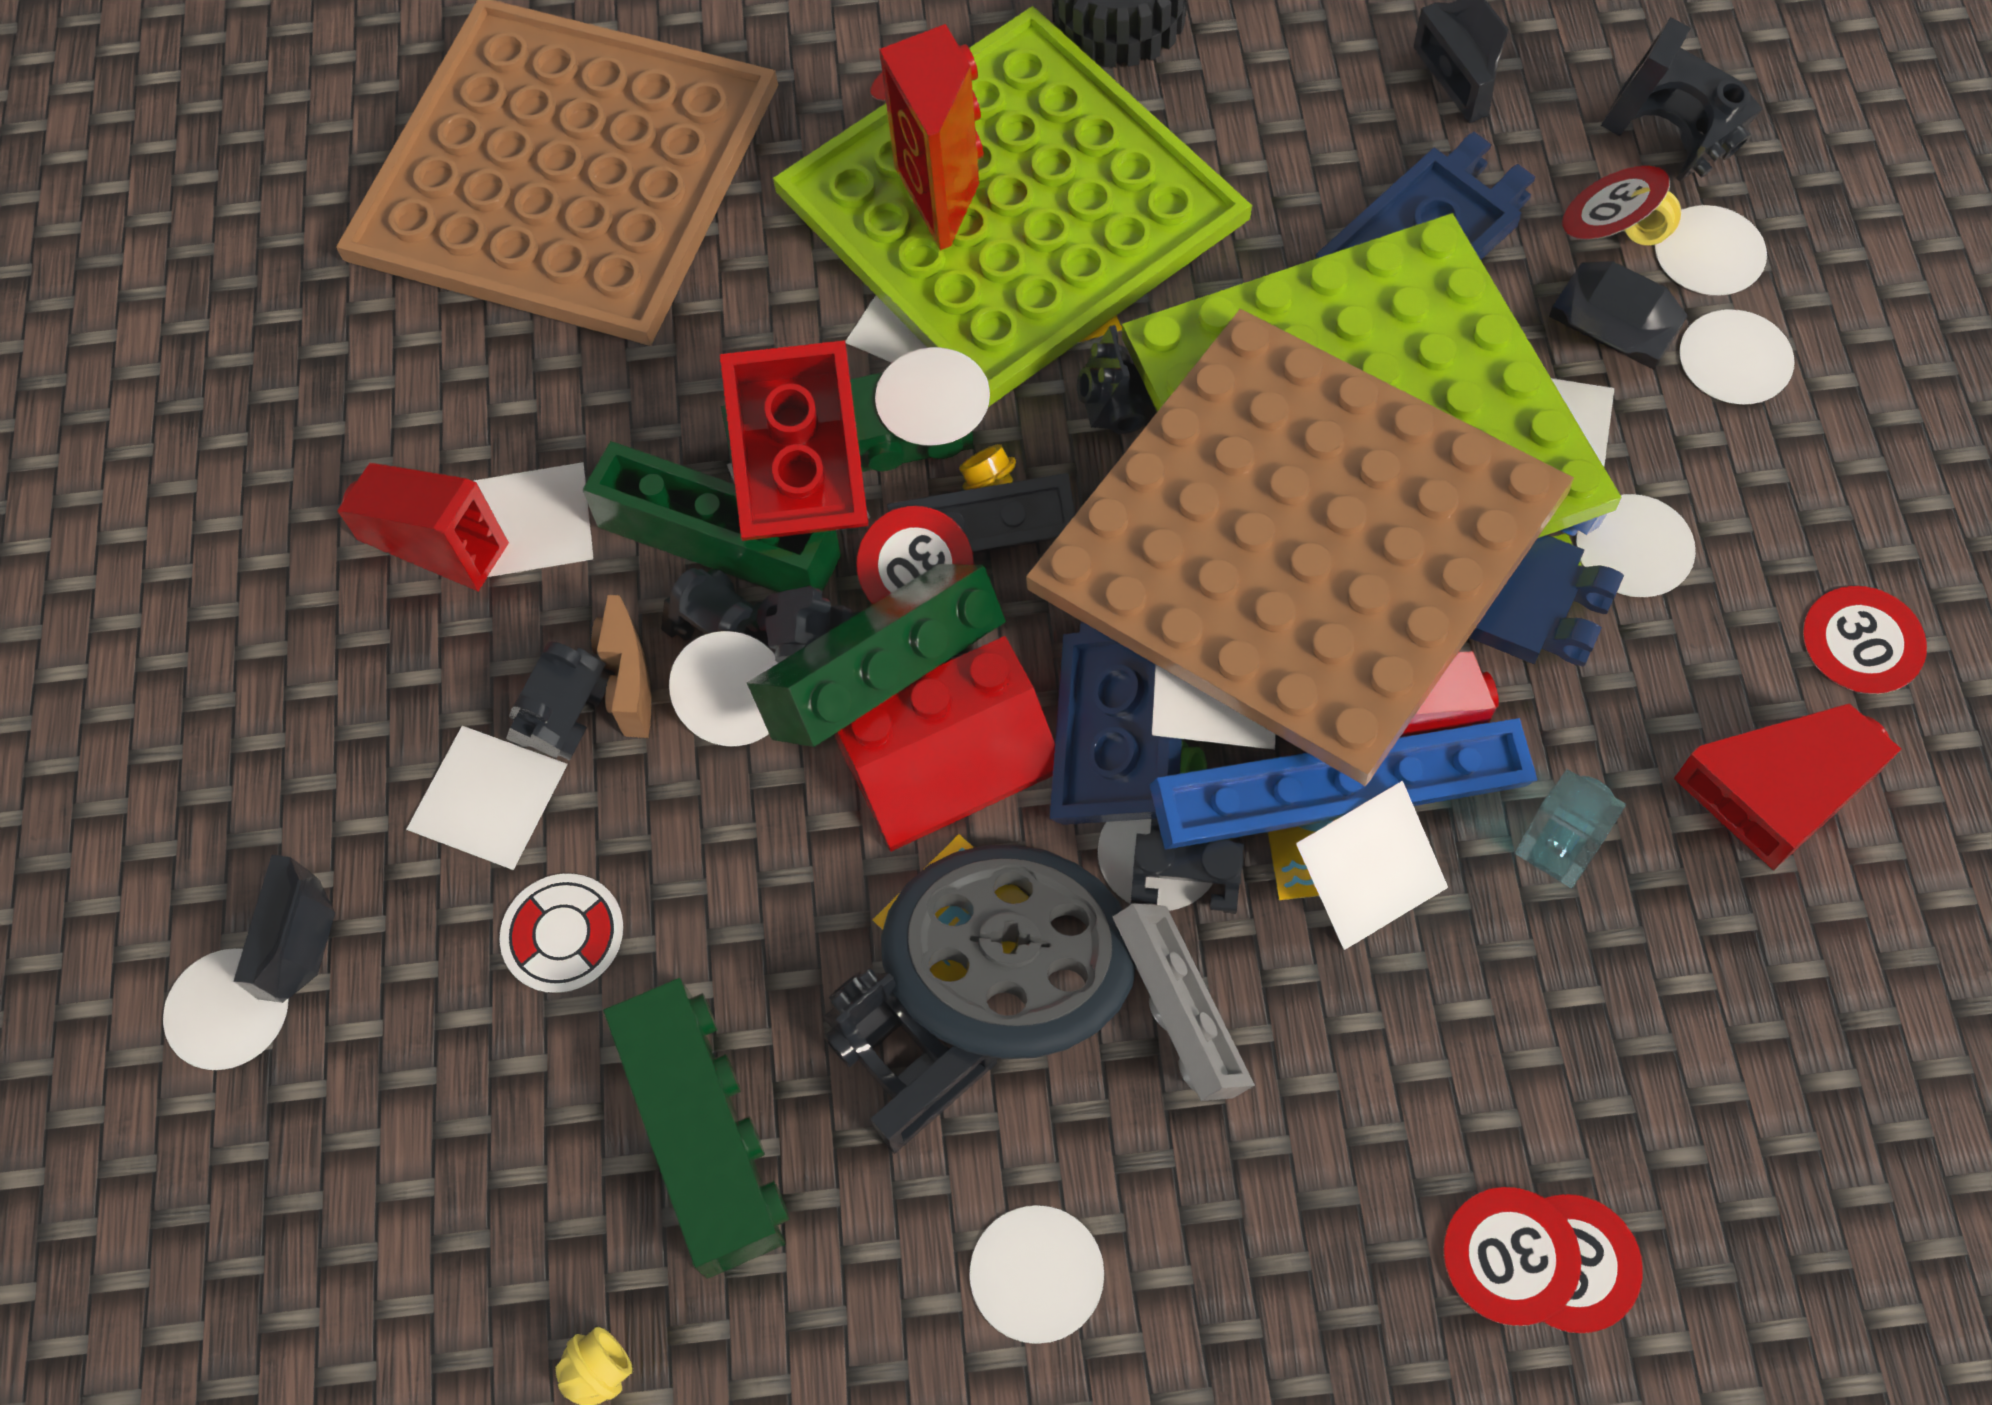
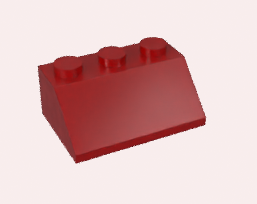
M946 24L879 49L894 166L940 251L951 247L979 186L978 159L984 156L982 143L975 129V121L981 119L980 107L972 90V81L978 79L976 62L966 44L958 46Z
M1006 636L939 665L835 733L838 747L890 852L1053 776L1054 739L1034 687Z

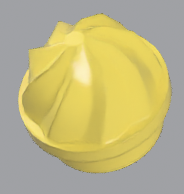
M1648 187L1639 189L1631 197L1648 192L1650 189ZM1668 191L1664 200L1651 214L1624 231L1631 240L1641 245H1656L1663 242L1677 229L1680 223L1681 207L1679 201Z
M601 1327L594 1328L586 1336L576 1334L567 1342L562 1358L555 1367L558 1386L562 1395L573 1403L580 1405H596L607 1399H613L622 1391L621 1382L633 1371L632 1364L625 1350L609 1332Z

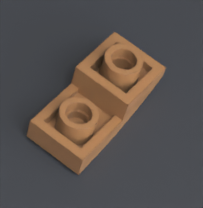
M607 595L604 617H597L595 619L591 637L593 653L599 655L601 661L606 663V669L615 673V675H611L608 679L606 709L608 713H613L625 737L649 738L651 685L646 657L621 597Z

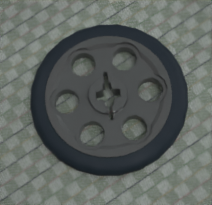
M984 845L954 852L928 865L904 886L888 910L881 935L884 971L893 976L896 986L892 992L910 1016L944 1042L969 1053L999 1059L1038 1058L1068 1050L1095 1035L1120 1011L1133 986L1136 965L1113 919V916L1123 909L1107 887L1097 877L1071 860L1046 850L1020 845ZM1013 884L1027 890L1030 897L1022 903L1011 904L999 899L994 892L1001 886ZM958 906L965 909L970 914L971 919L959 926H949L939 921L935 913L943 907ZM1059 916H1074L1080 919L1087 929L1078 935H1063L1052 927L1051 921ZM1010 941L1016 943V954L1003 953L1002 942ZM951 960L962 964L967 970V974L957 981L948 982L936 978L930 972V968L939 961ZM1059 970H1070L1080 975L1085 985L1073 992L1062 991L1054 987L1048 977L1053 972ZM998 993H1009L1020 998L1025 1007L1015 1015L1005 1016L991 1010L987 1001Z

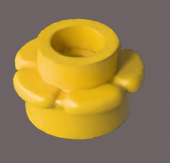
M1000 444L988 447L974 454L959 467L966 480L962 486L963 489L971 490L1013 482L1010 473L1015 468V458L1008 457Z

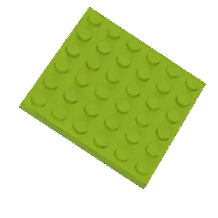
M1031 6L969 48L978 70V79L972 81V90L981 111V119L975 121V129L981 140L984 156L978 159L979 186L951 247L940 251L895 169L886 103L773 178L776 193L927 348L938 347L955 350L968 356L979 365L989 384L990 400L988 407L1249 221L1252 204L1034 6Z
M1453 213L1122 324V340L1157 412L1239 309H1242L1574 477L1568 495L1538 538L1616 511L1622 498Z

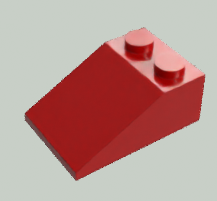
M845 340L720 354L742 541L869 526Z

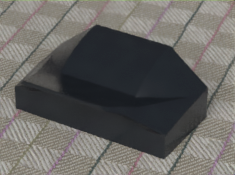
M1456 0L1451 3L1435 2L1421 8L1413 48L1467 121L1472 123L1489 116L1498 62L1509 29L1486 0Z
M1614 261L1581 262L1552 306L1549 317L1655 370L1682 329L1687 314L1668 288Z
M271 855L233 982L258 1000L283 1003L318 975L335 917V911L320 879L291 857Z

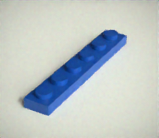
M1520 718L1401 737L1366 786L1309 753L1158 777L1149 786L1164 849L1166 850L1336 820L1401 781L1405 785L1413 806L1526 787L1537 781V776Z

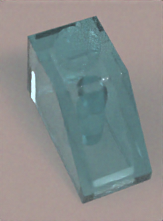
M1567 769L1543 801L1514 854L1572 889L1627 804L1615 798L1609 787L1601 781L1589 776H1578Z

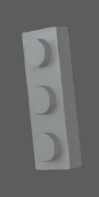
M1131 904L1113 916L1115 924L1136 965V970L1139 971L1151 996L1149 999L1150 1010L1158 1024L1168 1032L1179 1054V1070L1187 1085L1197 1092L1201 1101L1235 1098L1255 1086L1167 906Z

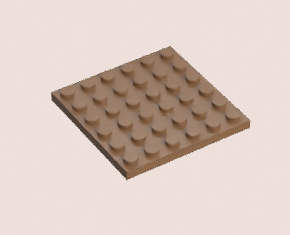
M477 0L336 248L343 261L651 346L778 87L776 72L772 69L495 0Z
M1239 309L1026 576L1027 589L1366 786L1568 495L1574 477Z

